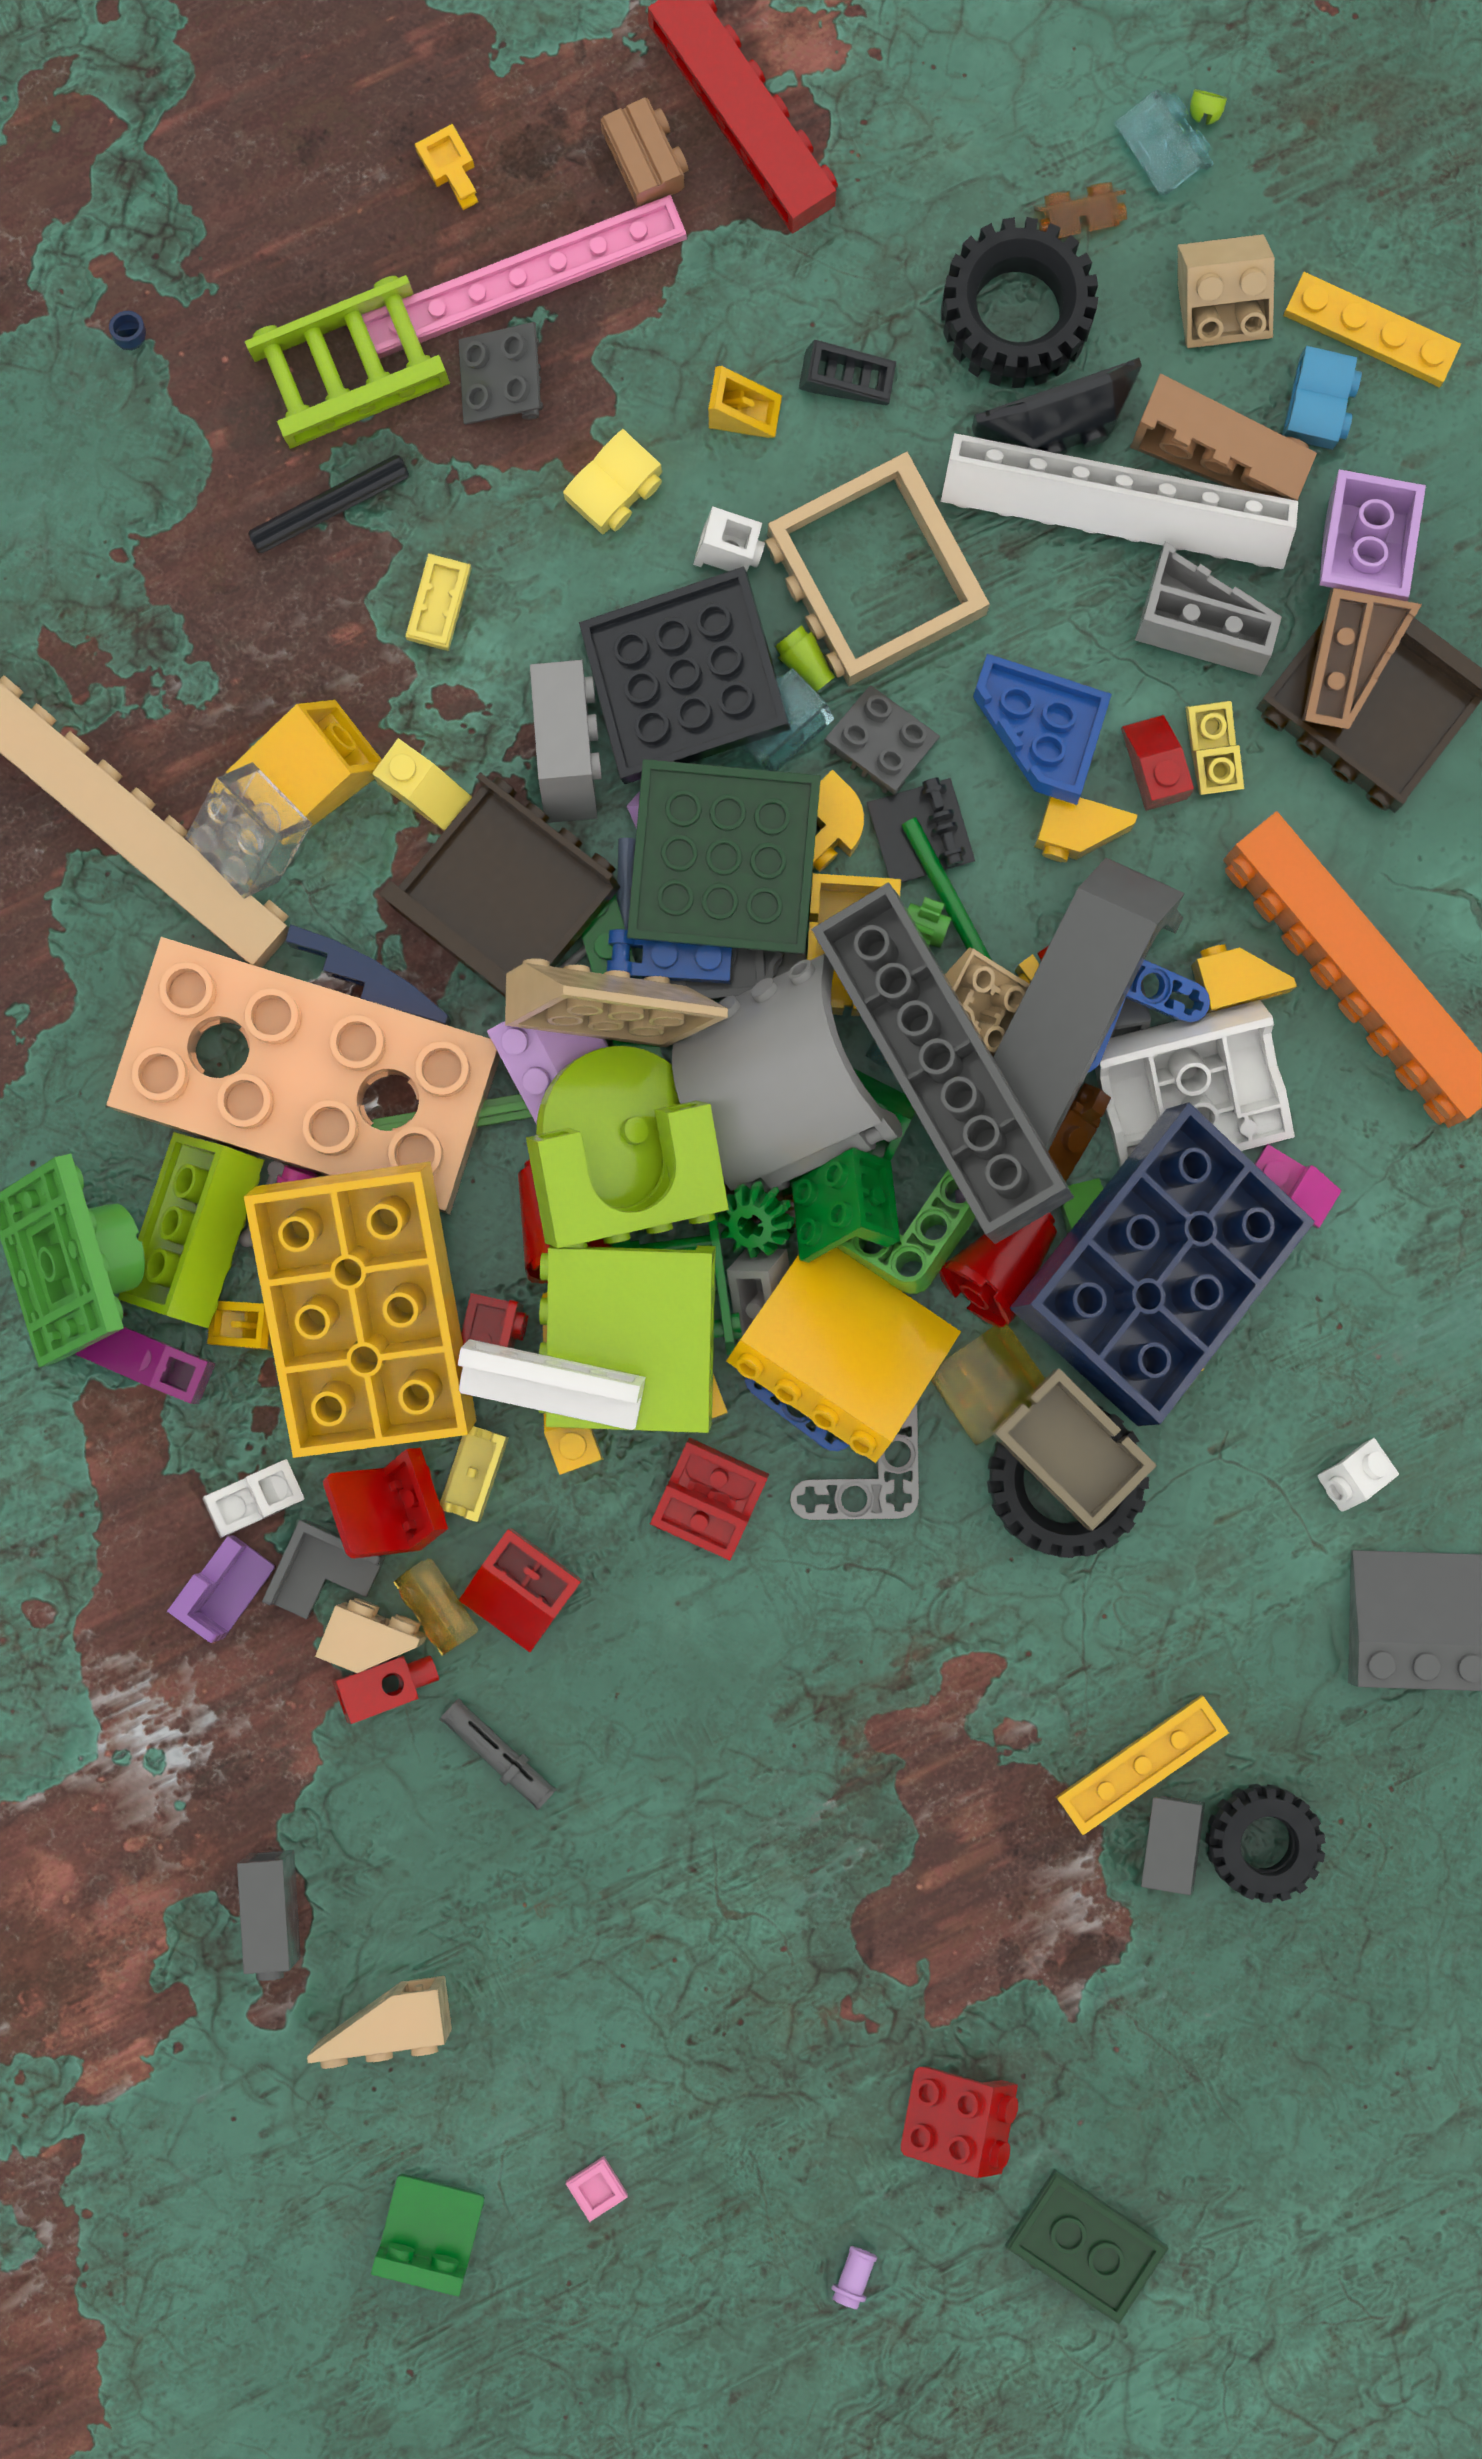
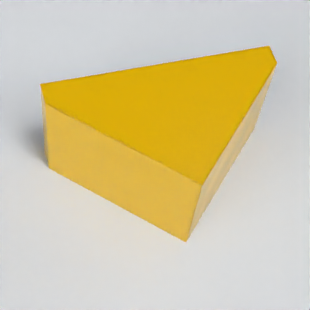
M723 366L715 367L708 408L709 428L773 438L776 435L782 395Z
M218 1301V1308L212 1317L208 1329L207 1344L273 1351L264 1303Z

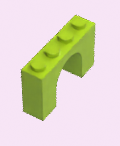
M695 1100L654 1109L663 1157L662 1172L653 1191L640 1202L627 1207H610L594 1191L589 1177L583 1138L580 1131L566 1128L526 1137L545 1243L557 1249L588 1247L587 1242L603 1239L604 1243L607 1244L629 1240L631 1238L630 1232L646 1229L648 1234L662 1233L672 1230L673 1222L688 1219L689 1224L706 1223L716 1219L715 1213L729 1210L711 1105Z

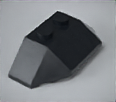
M1135 358L1126 363L994 409L974 415L972 424L974 436L1063 455L1067 453V448L1082 443L1085 448L1098 445L1108 439L1107 434L1112 432L1141 370L1140 358Z

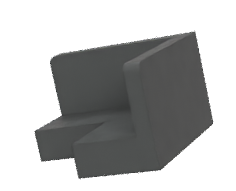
M307 1519L299 1520L262 1602L269 1606H279L300 1617L309 1619L326 1580L367 1597L386 1556L350 1558L345 1553L339 1534Z

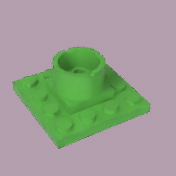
M72 1154L52 1158L0 1192V1239L38 1367L55 1364L124 1329L122 1324V1305L114 1294L130 1291L138 1287L142 1282L145 1270L142 1241H139L136 1237L139 1231L134 1219L127 1209L118 1203L87 1208L83 1194V1175L80 1169L75 1166Z

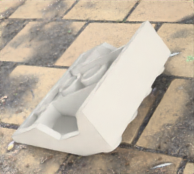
M1261 1000L1206 1013L1199 1021L1186 1022L1178 1020L1110 1038L1102 1060L1095 1068L1099 1089L1111 1097L1105 1113L1120 1167L1166 1109L1188 1102L1240 1151L1295 1137L1287 1092L1277 1066L1271 1034L1274 1026L1273 1017Z

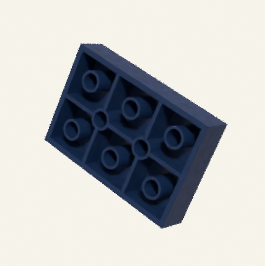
M1190 1102L1174 1106L1163 1112L1011 1305L1010 1309L1137 1426L1159 1425L1164 1421L1315 1221Z

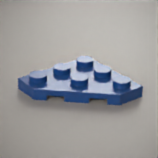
M987 654L973 695L974 700L1034 791L1077 805L1112 694Z

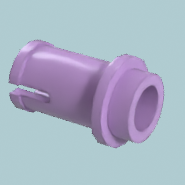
M850 2246V2252L839 2282L832 2285V2290L835 2291L832 2299L849 2308L858 2309L860 2302L866 2301V2296L863 2293L877 2256L861 2248Z

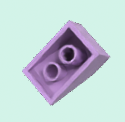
M1339 469L1328 502L1323 533L1319 585L1408 601L1426 485Z

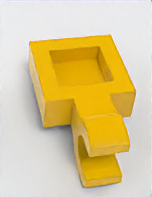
M453 124L415 143L416 152L436 187L449 182L463 210L478 203V199L475 196L476 190L465 173L475 167L474 162Z

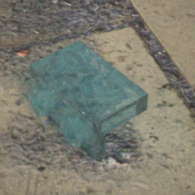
M1154 90L1118 119L1115 125L1158 193L1166 196L1197 170H1207L1214 163L1208 155L1211 151L1209 142L1198 129L1193 131L1185 119L1189 113L1182 100L1175 93L1170 95L1167 92Z

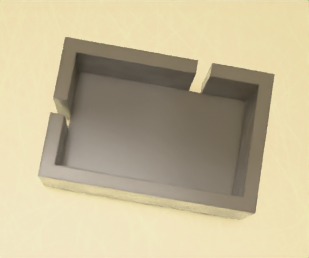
M1058 1368L1053 1370L1027 1396L1026 1399L1032 1404L1029 1408L1024 1404L1019 1405L991 1434L1087 1530L1093 1531L1157 1465L1128 1436L1121 1437L1115 1442L1111 1437L1116 1436L1121 1429Z

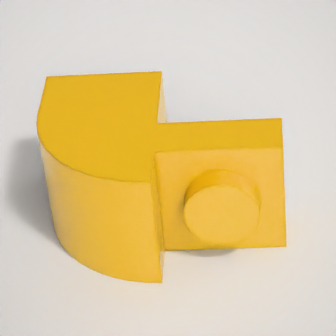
M831 770L820 781L817 826L821 831L815 836L813 869L816 868L819 872L824 870L838 855L834 850L837 845L851 857L859 845L864 826V812L858 796L834 770Z

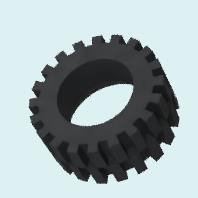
M1015 217L1003 219L999 232H995L992 223L982 227L978 241L970 236L962 244L961 255L955 254L950 264L949 274L946 277L941 306V321L945 320L943 333L946 342H955L953 355L959 363L966 357L970 360L968 369L970 373L979 377L982 370L985 369L991 372L989 383L1000 386L1002 376L1012 377V388H1024L1027 377H1033L1034 384L1037 386L1047 382L1050 371L1053 370L1056 377L1066 371L1069 359L1075 362L1082 351L1084 342H1087L1097 310L1099 298L1095 297L1098 288L1097 275H1089L1092 261L1087 252L1078 257L1076 253L1079 242L1072 235L1065 242L1059 240L1058 236L1061 227L1050 223L1046 232L1037 230V218L1026 217L1024 228L1015 227ZM1010 272L1027 273L1039 278L1049 286L1056 297L1059 307L1058 322L1047 334L1032 341L1012 342L998 337L983 323L976 303L979 292L990 280Z
M1098 1406L1121 1429L1116 1436L1111 1437L1115 1442L1124 1436H1128L1135 1444L1139 1442L1134 1432L1128 1431L1125 1428L1122 1419L1115 1414H1109L1103 1410V1407ZM998 1440L994 1445L996 1448L993 1456L989 1459L987 1468L990 1469V1479L987 1481L988 1493H991L994 1503L992 1507L996 1516H999L1005 1524L1006 1530L1031 1549L1064 1558L1097 1554L1098 1550L1110 1548L1118 1543V1538L1123 1533H1129L1136 1524L1133 1520L1137 1513L1143 1512L1146 1501L1143 1500L1144 1490L1149 1489V1477H1145L1093 1531L1087 1530L1079 1521L1060 1523L1050 1520L1039 1513L1029 1501L1024 1487L1025 1467Z

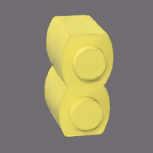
M622 429L602 448L594 460L584 467L563 491L564 498L602 535L610 528L617 531L630 518L632 511L629 509L630 506L640 497L644 500L648 499L662 483V480L659 478L662 473V467L649 452Z

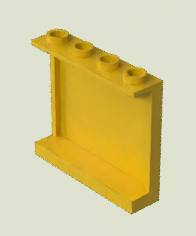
M836 1247L809 1263L801 1261L799 1255L797 1256L726 1362L735 1367L744 1377L753 1379L772 1392L781 1402L791 1405L809 1417L819 1428L828 1430L850 1445L853 1451L866 1456L876 1463L894 1440L961 1331Z

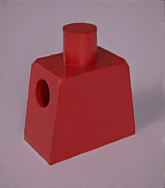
M431 1655L410 1663H406L404 1656H398L359 1673L354 1672L335 1679L332 1682L346 1722L353 1724L419 1699L416 1689L439 1681V1676ZM395 1675L399 1680V1688L386 1694L382 1689V1680Z

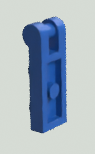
M614 929L609 931L608 944L612 946V960L607 961L606 972L613 970L626 971L630 973V978L635 979L662 976L669 978L671 981L730 984L732 948L627 939L628 930ZM630 948H643L642 963L629 961Z

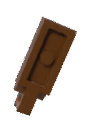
M1084 1083L1073 1101L1048 1150L1065 1182L1096 1133V1128L1099 1127L1101 1122L1100 1118L1103 1117L1111 1100V1097L1104 1091Z

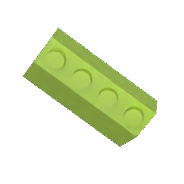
M173 1132L138 1240L142 1241L144 1250V1276L138 1287L120 1293L118 1299L209 1329L212 1317L218 1308V1299L226 1274L232 1266V1256L240 1232L246 1223L247 1212L244 1196L254 1187L258 1186L264 1160L224 1145Z

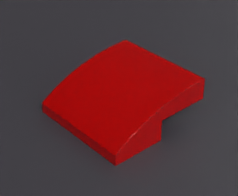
M688 1438L650 1525L731 1561L769 1477V1473L692 1438Z

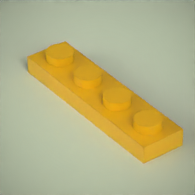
M1303 272L1283 315L1439 388L1443 384L1461 346L1460 343L1306 272Z
M1200 1695L1061 1792L1056 1798L1080 1833L1084 1835L1229 1734V1732L1205 1697Z

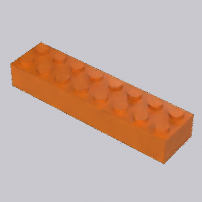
M1276 811L1238 842L1224 858L1223 861L1228 866L1225 868L1226 874L1238 888L1246 887L1256 899L1253 905L1257 912L1269 923L1274 920L1284 932L1281 938L1288 949L1296 956L1302 954L1311 964L1310 973L1315 981L1323 989L1327 990L1330 987L1341 1000L1338 1006L1342 1013L1352 1023L1359 1021L1369 1033L1366 1039L1373 1050L1381 1057L1387 1055L1398 1068L1395 1070V1074L1400 1082L1408 1090L1413 1091L1416 1089L1426 1101L1423 1107L1427 1114L1437 1124L1441 1125L1444 1122L1448 1128L1467 1120L1482 1108V1053L1278 811Z

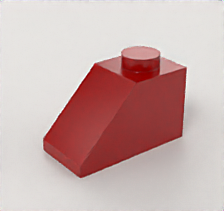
M1161 715L1122 726L1121 730L1145 811L1187 800L1193 792L1194 786L1182 746L1165 716Z

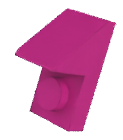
M1269 1144L1265 1145L1254 1164L1315 1221L1312 1226L1317 1229L1320 1228L1340 1195L1341 1190L1313 1165L1305 1167Z

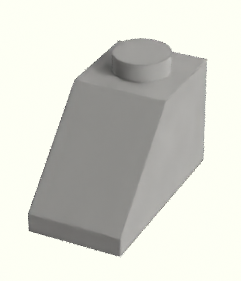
M746 1248L727 1269L733 1312H739L742 1336L790 1268L787 1249H777L774 1254L769 1256L761 1250L757 1257L750 1258Z

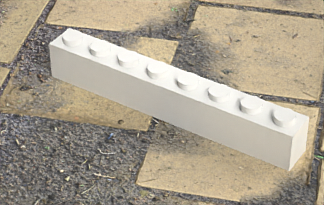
M954 433L941 502L954 504L961 508H975L995 512L1002 516L1031 519L1047 525L1056 524L1081 529L1088 533H1101L1122 537L1133 542L1142 541L1164 546L1166 541L1177 548V550L1203 553L1219 559L1228 558L1253 563L1259 567L1284 569L1296 530L1298 501L956 433Z

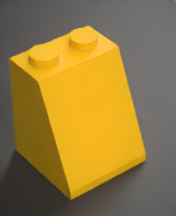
M328 700L296 704L235 762L226 773L234 782L233 787L237 795L245 802L250 803L259 814L262 827L271 836L281 841L300 837L373 781L375 778L372 773L382 759L337 701Z

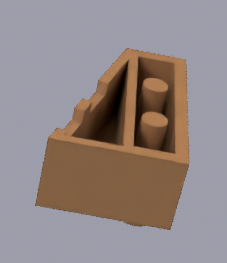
M1337 588L1330 589L1302 720L1349 729L1422 604Z

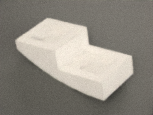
M287 1459L203 1497V1501L220 1538L305 1500Z

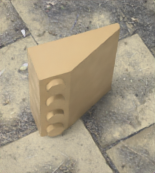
M544 959L524 960L522 965L506 973L505 1026L668 1047L728 1018V1008L688 986L670 984V979L667 977L651 976L643 980L630 978L629 972L620 970L607 971L604 974L590 972V967L585 965H567L563 968L550 966V962Z

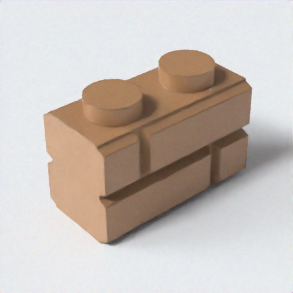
M644 97L627 105L624 109L615 110L600 119L604 139L637 208L668 195L676 194L685 188L683 173L689 171L688 165L680 147L677 146L672 149L666 138V135L670 133V127L661 108L653 110L649 99Z

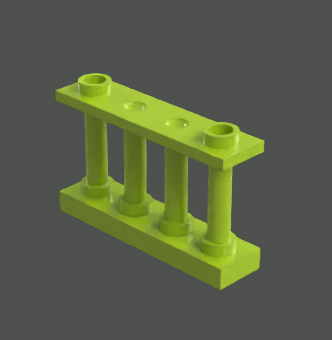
M407 275L400 278L397 276L385 277L376 282L371 290L278 328L275 325L263 327L253 334V338L245 341L247 349L255 362L267 358L288 410L285 418L278 420L277 423L290 449L450 384L440 356L437 355L431 358L429 355L424 354L403 303V298L414 295ZM385 305L409 361L405 369L393 374L384 371L362 317V314ZM345 325L349 329L368 376L366 385L351 391L348 388H344L323 337V334ZM306 341L328 393L325 398L326 401L312 407L304 405L283 354L284 350Z

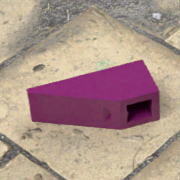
M123 1326L124 1329L75 1354L190 1404L200 1403L216 1364Z

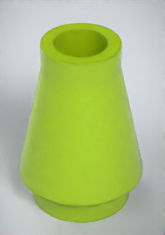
M802 625L774 646L781 655L778 659L807 683L814 693L835 678L813 632L811 631L808 634Z

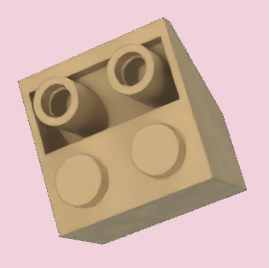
M1264 234L1178 245V291L1187 348L1273 338L1275 257Z
M354 1598V1600L350 1599L349 1603L344 1602L335 1606L315 1657L359 1673L417 1648L425 1643L428 1634L418 1631L421 1623L398 1614L395 1617L392 1616L391 1619L385 1618L377 1614L379 1606L359 1598Z

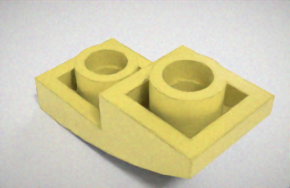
M1222 701L1185 707L1199 794L1205 795L1244 789L1240 746L1236 745L1232 702Z

